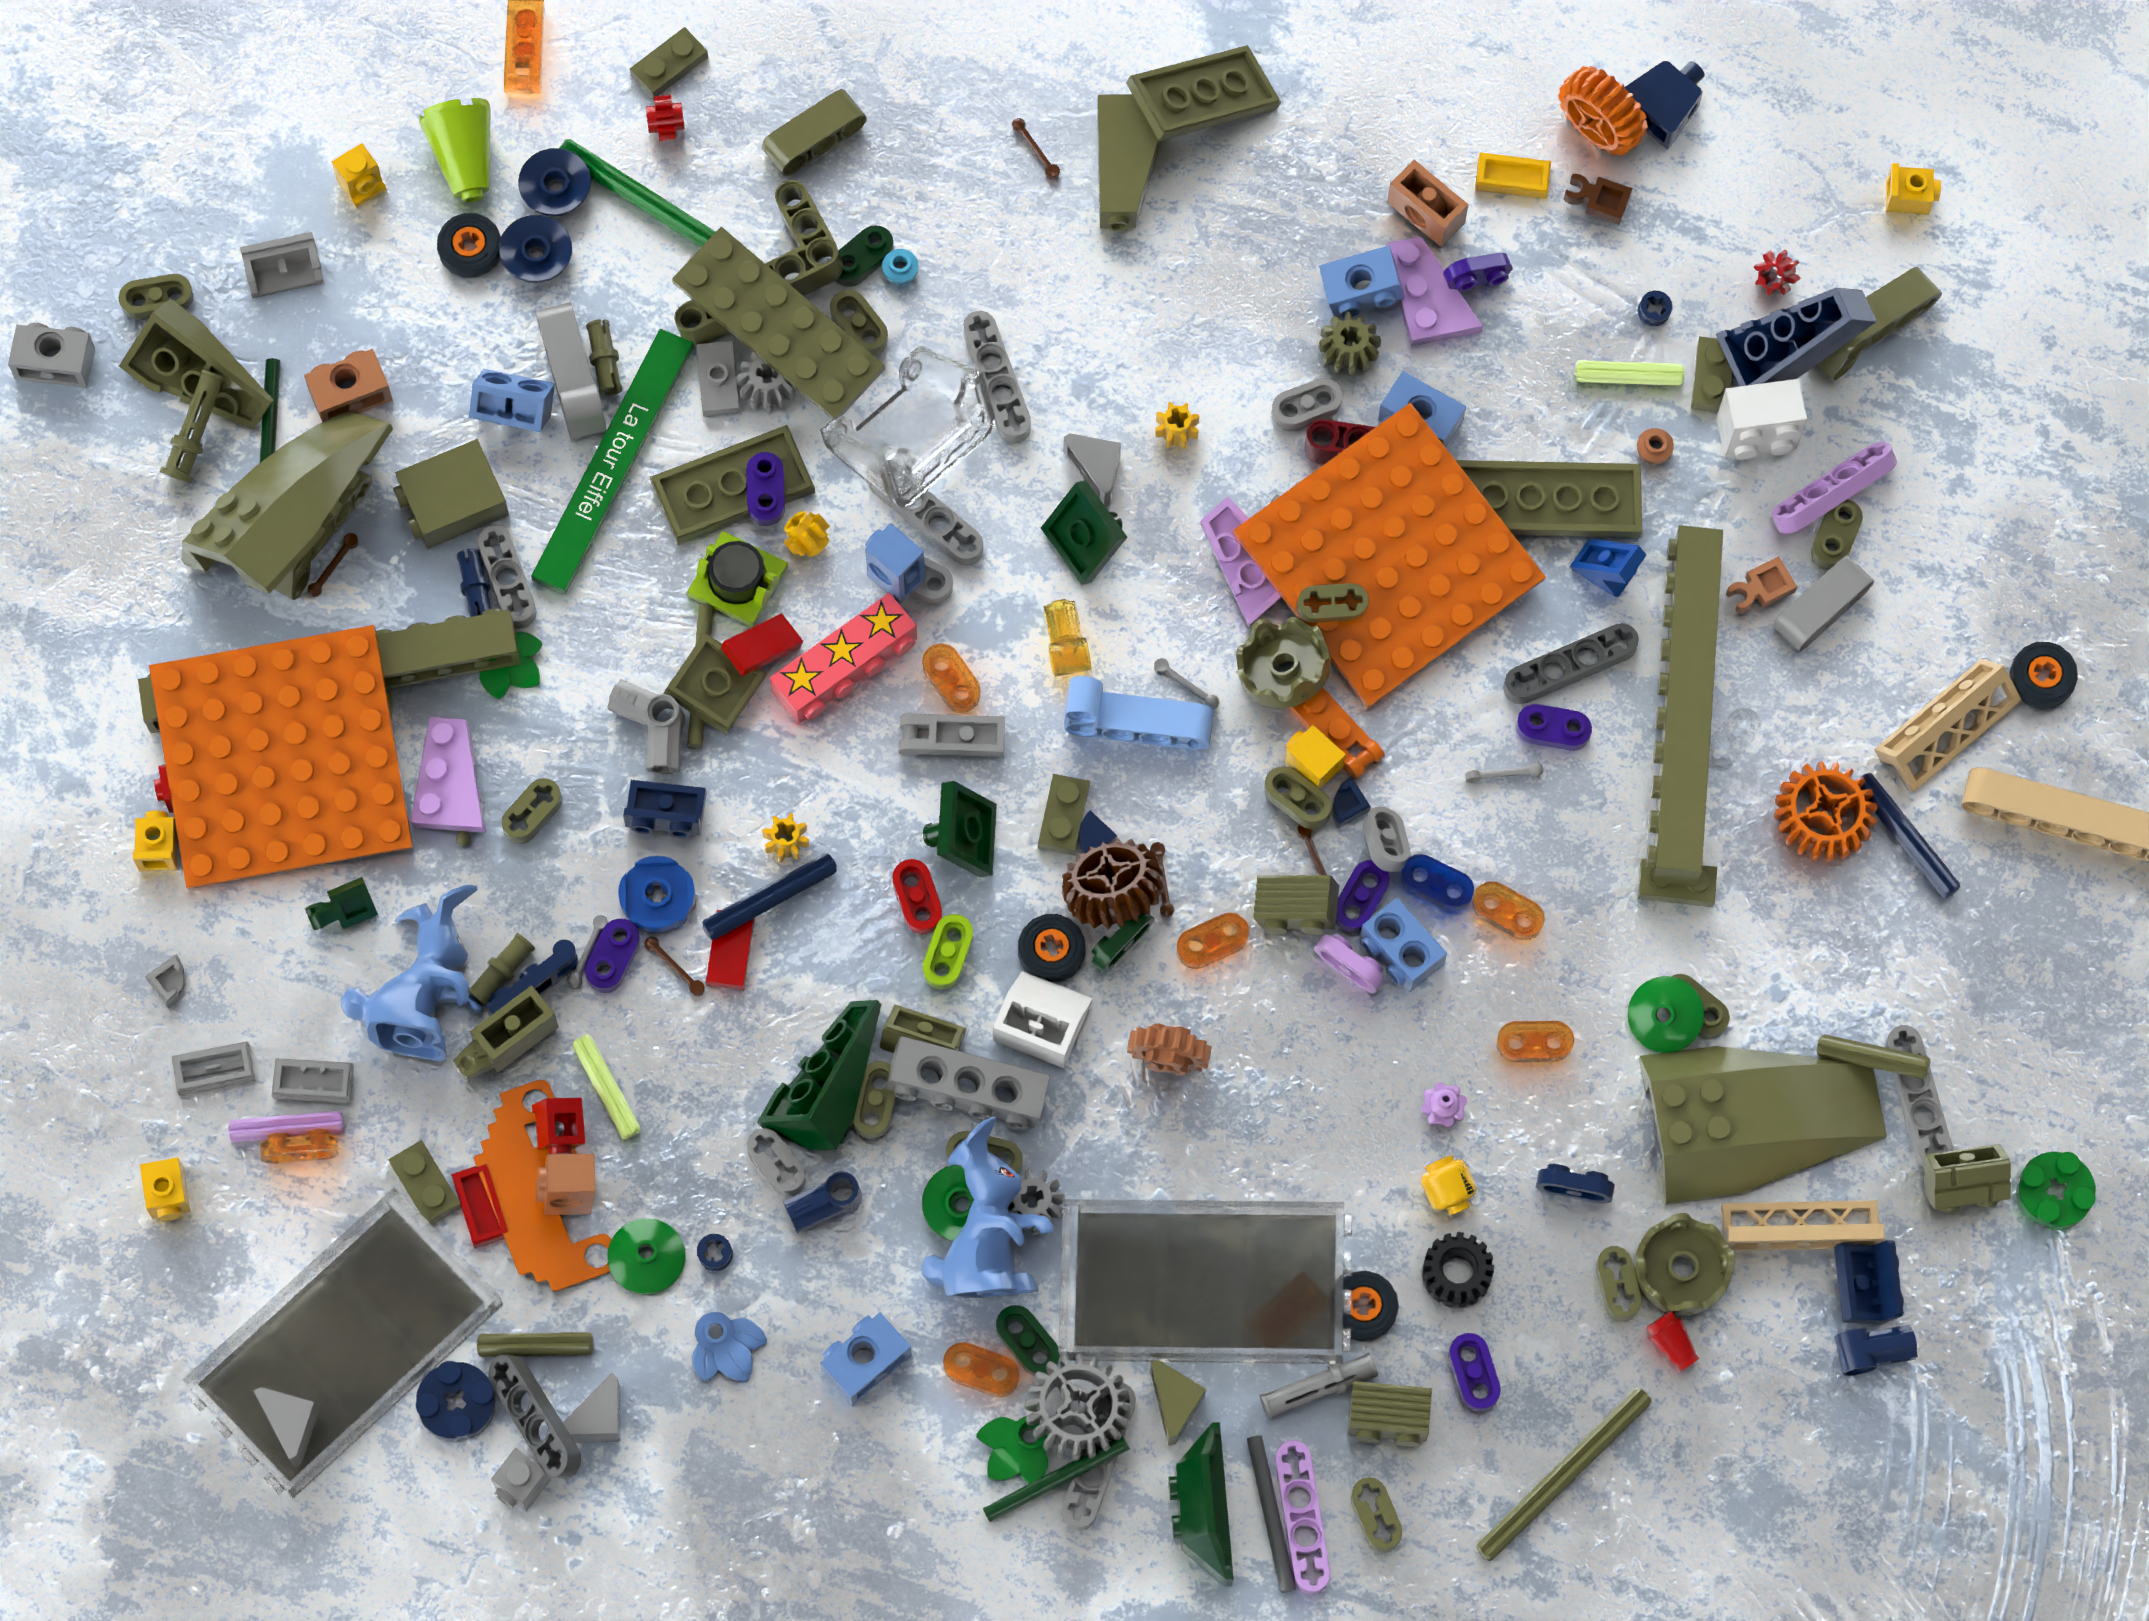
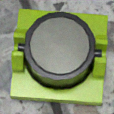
M722 531L715 544L707 546L705 558H700L696 570L697 575L689 587L687 595L689 598L702 604L712 605L714 610L752 628L756 625L788 569V562Z

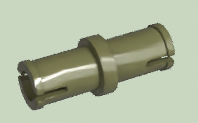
M601 319L593 320L586 324V329L592 350L589 359L591 365L595 366L599 394L605 396L607 390L608 396L616 395L622 392L623 389L616 363L619 360L618 351L613 348L609 328L610 323L604 319L602 321L603 325H601Z
M516 933L513 940L496 958L491 957L487 962L489 967L469 988V994L474 996L483 1006H486L489 998L506 981L511 982L515 978L513 973L527 956L535 950V947L522 935Z

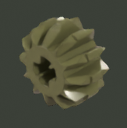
M1348 311L1345 314L1344 321L1334 315L1331 318L1330 326H1324L1321 330L1323 339L1319 341V350L1324 352L1323 361L1325 364L1335 362L1334 371L1336 374L1343 367L1348 368V373L1351 376L1355 374L1356 367L1366 372L1369 369V361L1375 362L1378 359L1379 351L1377 349L1381 346V338L1375 335L1377 330L1375 323L1365 325L1366 317L1364 314L1359 316L1357 320H1353L1352 315ZM1348 341L1352 342V346L1347 345Z

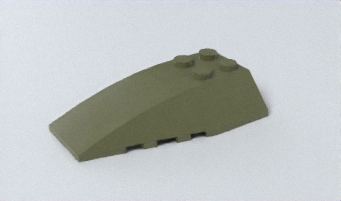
M345 411L314 426L286 443L254 467L227 493L220 496L212 510L193 525L191 532L182 541V562L186 566L207 572L216 561L231 565L248 587L270 594L325 532L321 525L327 516L335 517L342 506L338 501L346 488L353 489L360 479L357 471L361 465L371 463L393 430L392 425L378 419Z
M1720 1046L1639 1056L1645 1094H1651L1662 1155L1659 1173L1665 1205L1743 1195L1753 1191L1756 1187L1769 1182H1776L1786 1178L1787 1175L1805 1168L1809 1169L1817 1166L1825 1160L1835 1156L1840 1157L1887 1137L1874 1068L1829 1058Z

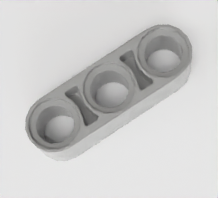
M1847 555L1788 606L1775 620L1773 627L1795 649L1801 652L1859 601L1872 587L1874 580Z

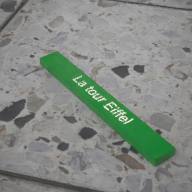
M661 328L659 329L531 575L532 581L566 595L694 348L692 341H688Z

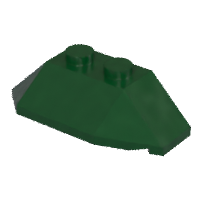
M1213 1422L1178 1461L1175 1468V1476L1168 1477L1170 1500H1177L1178 1515L1171 1516L1173 1540H1181V1551L1221 1585L1228 1587L1232 1586L1234 1576L1220 1422Z

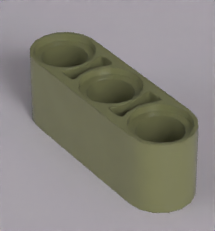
M840 89L774 130L764 139L761 148L781 174L788 176L854 135L864 126L867 117L846 90Z

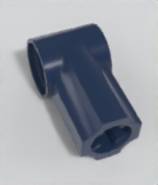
M841 1171L829 1176L826 1182L783 1201L798 1234L839 1214L853 1213L862 1202V1193L855 1177L848 1172ZM846 1185L853 1188V1193L847 1200L840 1201L833 1198L834 1192L838 1187Z
M1910 1325L1870 1332L1866 1328L1852 1329L1834 1336L1844 1376L1868 1373L1877 1369V1366L1911 1361L1918 1357L1916 1337Z

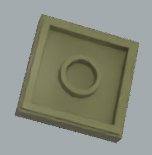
M704 632L663 694L670 695L680 706L727 735L767 673L759 668L741 676L722 651V643Z

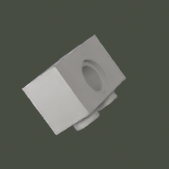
M41 323L16 324L8 366L16 380L87 388L95 346L90 334L80 328L66 327L62 330L49 328ZM52 349H60L55 356H45Z

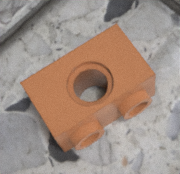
M1413 160L1389 186L1387 203L1440 247L1465 224L1469 204L1416 160Z
M373 349L352 352L344 360L331 365H318L310 373L304 375L308 390L322 422L345 411L360 414L393 401L389 385ZM345 381L355 382V384L348 389L339 388V386Z
M547 1154L545 1167H538V1179H536V1202H544V1215L591 1214L595 1195L594 1154Z

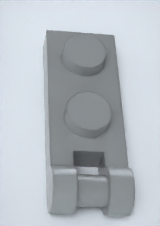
M912 713L900 716L899 728L903 730V739L899 740L898 753L903 756L926 754L1004 757L1005 717ZM929 730V739L918 738V731Z

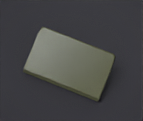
M894 1004L883 1027L879 1046L883 1050L894 1053L897 1042L903 1036L959 1051L967 1028Z

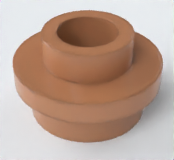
M1658 428L1644 431L1637 441L1639 456L1649 464L1664 463L1671 457L1674 450L1672 437L1666 431ZM1657 441L1661 443L1662 447L1654 449L1649 443Z

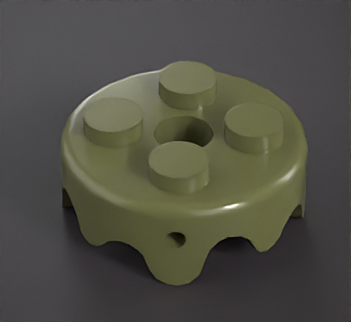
M1290 617L1288 622L1281 625L1272 624L1264 618L1258 619L1251 627V634L1248 640L1243 645H1240L1236 651L1238 668L1236 672L1245 692L1252 700L1270 708H1289L1308 701L1323 688L1330 674V652L1320 628L1317 625L1311 627L1297 617ZM1290 661L1294 663L1293 667L1286 672L1276 671V668L1284 662Z
M1686 1213L1674 1214L1651 1227L1641 1240L1634 1259V1269L1643 1295L1662 1311H1672L1675 1315L1687 1316L1701 1313L1713 1307L1722 1298L1730 1284L1735 1266L1734 1251L1728 1246L1719 1229L1713 1224L1696 1221ZM1678 1258L1689 1260L1693 1265V1273L1687 1277L1677 1275L1672 1268V1262Z

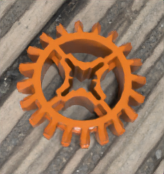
M1582 66L1579 70H1575L1570 74L1559 88L1558 98L1561 102L1560 107L1566 112V119L1570 120L1573 128L1577 129L1592 144L1598 146L1601 151L1607 150L1611 155L1615 156L1618 154L1623 156L1642 141L1648 125L1645 121V113L1640 110V103L1634 100L1633 93H1629L1625 89L1624 84L1617 82L1614 76H1608L1605 70H1598L1593 66Z
M1820 761L1817 763L1815 771L1808 763L1803 766L1802 774L1793 771L1789 776L1790 782L1785 781L1781 784L1780 791L1782 794L1777 795L1774 802L1776 806L1780 807L1775 810L1774 818L1782 821L1777 828L1778 833H1790L1785 841L1787 846L1797 842L1800 844L1797 853L1802 855L1808 849L1812 851L1811 858L1813 861L1818 859L1820 853H1824L1829 863L1833 861L1835 852L1842 859L1848 857L1849 849L1858 852L1862 847L1861 841L1869 840L1871 836L1869 829L1874 828L1876 824V818L1872 814L1876 812L1877 805L1876 803L1868 802L1873 796L1872 790L1860 789L1865 783L1864 777L1858 778L1855 781L1851 779L1854 772L1852 768H1848L1845 774L1839 772L1840 766L1838 762L1833 763L1831 770H1827L1824 762ZM1827 788L1832 789V790H1835V791L1839 792L1840 794H1839V795L1832 794L1831 792L1828 791ZM1808 790L1810 806L1806 807L1803 813L1798 814L1796 799ZM1820 807H1822L1824 811L1820 812L1818 810ZM1853 809L1854 825L1843 833L1840 817L1844 816L1847 810ZM1810 828L1819 829L1824 835L1818 834L1810 830Z

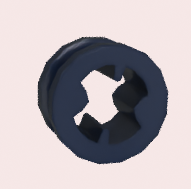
M1656 290L1647 292L1642 297L1637 308L1640 320L1649 326L1663 325L1668 320L1673 309L1672 301L1664 292ZM1650 302L1654 306L1659 304L1662 306L1661 315L1656 311L1651 313L1648 311Z
M709 1234L699 1241L697 1256L701 1265L707 1270L721 1271L731 1263L733 1250L728 1239L723 1235ZM711 1244H715L716 1248H718L719 1244L725 1247L721 1250L723 1258L715 1262L713 1257L711 1261L705 1258L709 1254L707 1247Z

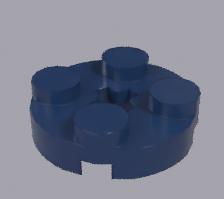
M445 1361L439 1367L431 1370L420 1383L416 1394V1410L424 1427L430 1434L443 1441L458 1442L457 1440L478 1436L488 1427L495 1413V1393L488 1377L479 1368L464 1362ZM463 1393L462 1400L466 1403L463 1409L456 1407L453 1411L448 1410L449 1402L446 1398L450 1394Z

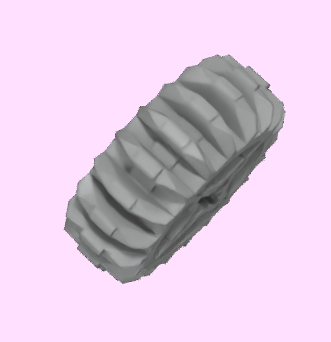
M1081 1353L1077 1354L1075 1364H1070L1067 1355L1061 1356V1368H1058L1055 1363L1049 1361L1046 1364L1049 1376L1038 1371L1035 1374V1380L1039 1385L1028 1386L1027 1393L1033 1398L1025 1400L1024 1405L1025 1409L1033 1412L1026 1417L1027 1424L1039 1425L1033 1431L1032 1436L1034 1439H1039L1046 1435L1047 1438L1043 1444L1045 1450L1051 1449L1054 1444L1059 1445L1057 1451L1059 1458H1063L1066 1449L1073 1450L1072 1458L1074 1461L1079 1460L1081 1450H1086L1088 1457L1094 1458L1096 1455V1445L1104 1451L1109 1450L1110 1444L1107 1438L1113 1441L1119 1440L1122 1437L1117 1429L1128 1428L1129 1421L1123 1415L1130 1414L1132 1409L1130 1404L1122 1402L1129 1398V1390L1124 1388L1117 1389L1123 1383V1377L1117 1375L1111 1379L1109 1378L1113 1366L1107 1364L1102 1370H1099L1097 1368L1099 1362L1097 1356L1091 1359L1090 1365L1083 1364L1084 1356ZM1071 1380H1086L1095 1385L1088 1389H1081L1076 1387ZM1057 1387L1060 1391L1063 1405L1056 1410L1055 1415L1049 1418L1045 1401L1049 1393ZM1107 1397L1110 1404V1416L1100 1428L1096 1423L1097 1417L1093 1409L1100 1404L1102 1398ZM1072 1401H1078V1405L1080 1401L1086 1404L1084 1413H1078V1409L1076 1413L1070 1410ZM1068 1425H1076L1084 1433L1089 1434L1073 1435L1060 1430L1058 1427L1062 1429Z

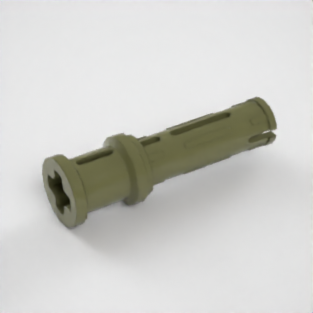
M202 369L200 380L190 402L180 433L172 437L170 443L173 447L166 466L160 468V473L191 484L193 478L190 474L196 457L203 452V444L200 441L224 377ZM205 393H207L206 398H205L204 403H203V406H202V409H201V411H200L199 417H198V419H197V422H195L196 417H197V414H198L199 409H200V406H201V404H202L204 395H205ZM192 429H194V430H193V433H192V436H191V438L189 439L190 433H191ZM183 453H185V454H184V457H183V459H182L181 465H180V467L178 468V466H179V464H180V461H181V458H182V456H183Z

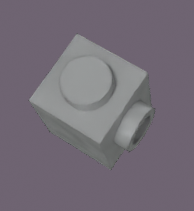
M517 1448L511 1452L491 1478L496 1489L494 1495L512 1509L517 1505L526 1512L551 1481L540 1465Z

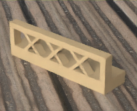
M1981 658L1874 750L1880 761L1896 767L1907 789L1915 792L2022 699L2004 665ZM2001 685L2007 697L1998 705L1990 706L1993 691ZM1972 709H1979L1976 723L1971 728L1964 729L1966 714ZM1945 732H1952L1949 746L1942 752L1936 751L1939 737ZM1925 755L1922 769L1913 776L1907 764L1916 756Z
M1877 1200L1722 1203L1723 1238L1733 1251L1834 1249L1835 1246L1841 1243L1876 1245L1885 1239L1884 1223L1879 1224ZM1845 1211L1840 1217L1835 1213ZM1851 1211H1868L1869 1224H1847L1843 1220ZM1795 1212L1806 1213L1802 1217H1800ZM1813 1212H1823L1834 1221V1224L1809 1225L1805 1220ZM1746 1213L1757 1225L1732 1226L1731 1214ZM1757 1213L1767 1214L1763 1218H1761ZM1774 1213H1785L1796 1224L1770 1226L1766 1221Z

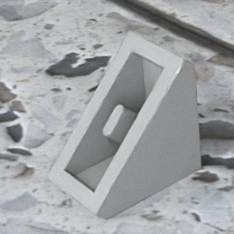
M1069 433L1064 436L1063 452L1082 479L1089 483L1105 507L1109 506L1120 462L1121 443Z
M611 1373L563 1422L575 1443L620 1442V1385L618 1378Z
M262 1387L254 1390L294 1468L302 1464L319 1413L316 1404L309 1400Z

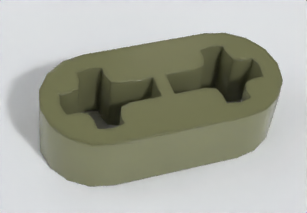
M1358 584L1315 585L1305 588L1300 593L1296 609L1299 616L1307 622L1351 621L1358 619L1364 614L1369 598L1364 588ZM1348 593H1352L1354 599L1360 600L1361 603H1358L1355 610L1351 611L1347 604H1335V601H1343ZM1310 596H1316L1317 602H1329L1330 605H1322L1317 613H1312L1311 607L1304 606V603L1308 602Z
M545 778L535 780L504 813L502 827L509 841L516 844L529 842L559 810L562 804V796L559 786L554 781ZM551 791L552 802L542 801L535 809L534 807L538 803L537 793L546 794ZM529 813L530 815L525 821L527 829L523 831L518 828L514 832L511 821L516 819L520 822Z
M1610 1246L1600 1253L1596 1262V1273L1608 1315L1619 1322H1626L1637 1315L1642 1304L1641 1293L1630 1254L1624 1248ZM1609 1257H1614L1616 1262H1623L1624 1264L1619 1270L1620 1280H1615L1612 1268L1605 1269L1604 1267L1608 1263ZM1622 1287L1625 1299H1632L1633 1301L1629 1305L1628 1311H1623L1621 1306H1614L1613 1304L1619 1295L1617 1288Z
M1363 1478L1353 1487L1350 1498L1352 1507L1369 1546L1377 1552H1390L1398 1546L1402 1537L1400 1521L1383 1483L1375 1478ZM1368 1487L1371 1493L1378 1492L1379 1496L1375 1499L1376 1512H1372L1367 1501H1359L1358 1498L1362 1496L1363 1488ZM1377 1518H1381L1386 1529L1393 1528L1394 1530L1388 1543H1385L1383 1538L1376 1539L1374 1537V1534L1378 1531V1524L1375 1520Z

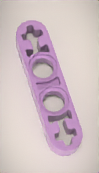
M1878 442L1867 446L1778 504L1772 511V517L1777 530L1783 534H1790L1803 529L1890 472L1897 464L1892 446L1886 442Z
M1289 1440L1279 1446L1275 1456V1468L1295 1585L1302 1593L1316 1595L1327 1587L1330 1579V1568L1312 1458L1309 1448L1304 1443L1298 1440ZM1289 1450H1295L1296 1456H1303L1304 1460L1299 1461L1298 1475L1299 1477L1307 1475L1308 1480L1294 1479L1285 1483L1284 1478L1291 1479L1292 1477L1290 1463H1283L1282 1459L1287 1458ZM1292 1489H1305L1311 1497L1310 1503L1304 1508L1293 1507L1288 1500V1494ZM1303 1526L1312 1528L1317 1535L1316 1543L1310 1547L1298 1545L1294 1538V1533L1298 1528ZM1320 1552L1321 1557H1313V1567L1315 1572H1322L1323 1576L1318 1578L1317 1585H1310L1308 1579L1301 1578V1575L1305 1574L1307 1570L1306 1558L1298 1561L1297 1555L1310 1556Z

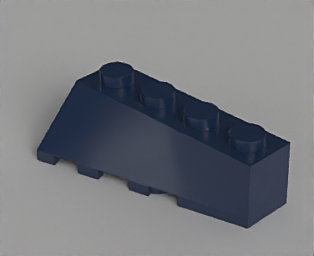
M1834 288L1800 301L1795 306L1771 312L1770 315L1761 319L1750 320L1740 324V327L1716 333V336L1740 387L1798 379L1875 324L1877 320L1863 290Z

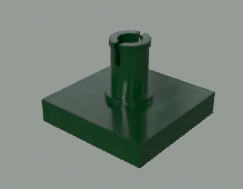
M1086 480L1076 482L1041 526L1043 533L1081 585L1092 582L1127 539L1126 534L1122 530L1121 518L1114 519L1118 514L1108 511Z
M956 781L941 783L939 823H928L924 826L923 839L925 844L931 848L937 846L938 856L978 877L992 876L997 804Z

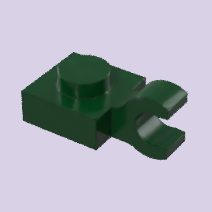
M362 877L327 891L330 902H318L305 908L313 930L321 929L339 920L342 929H345L378 915Z

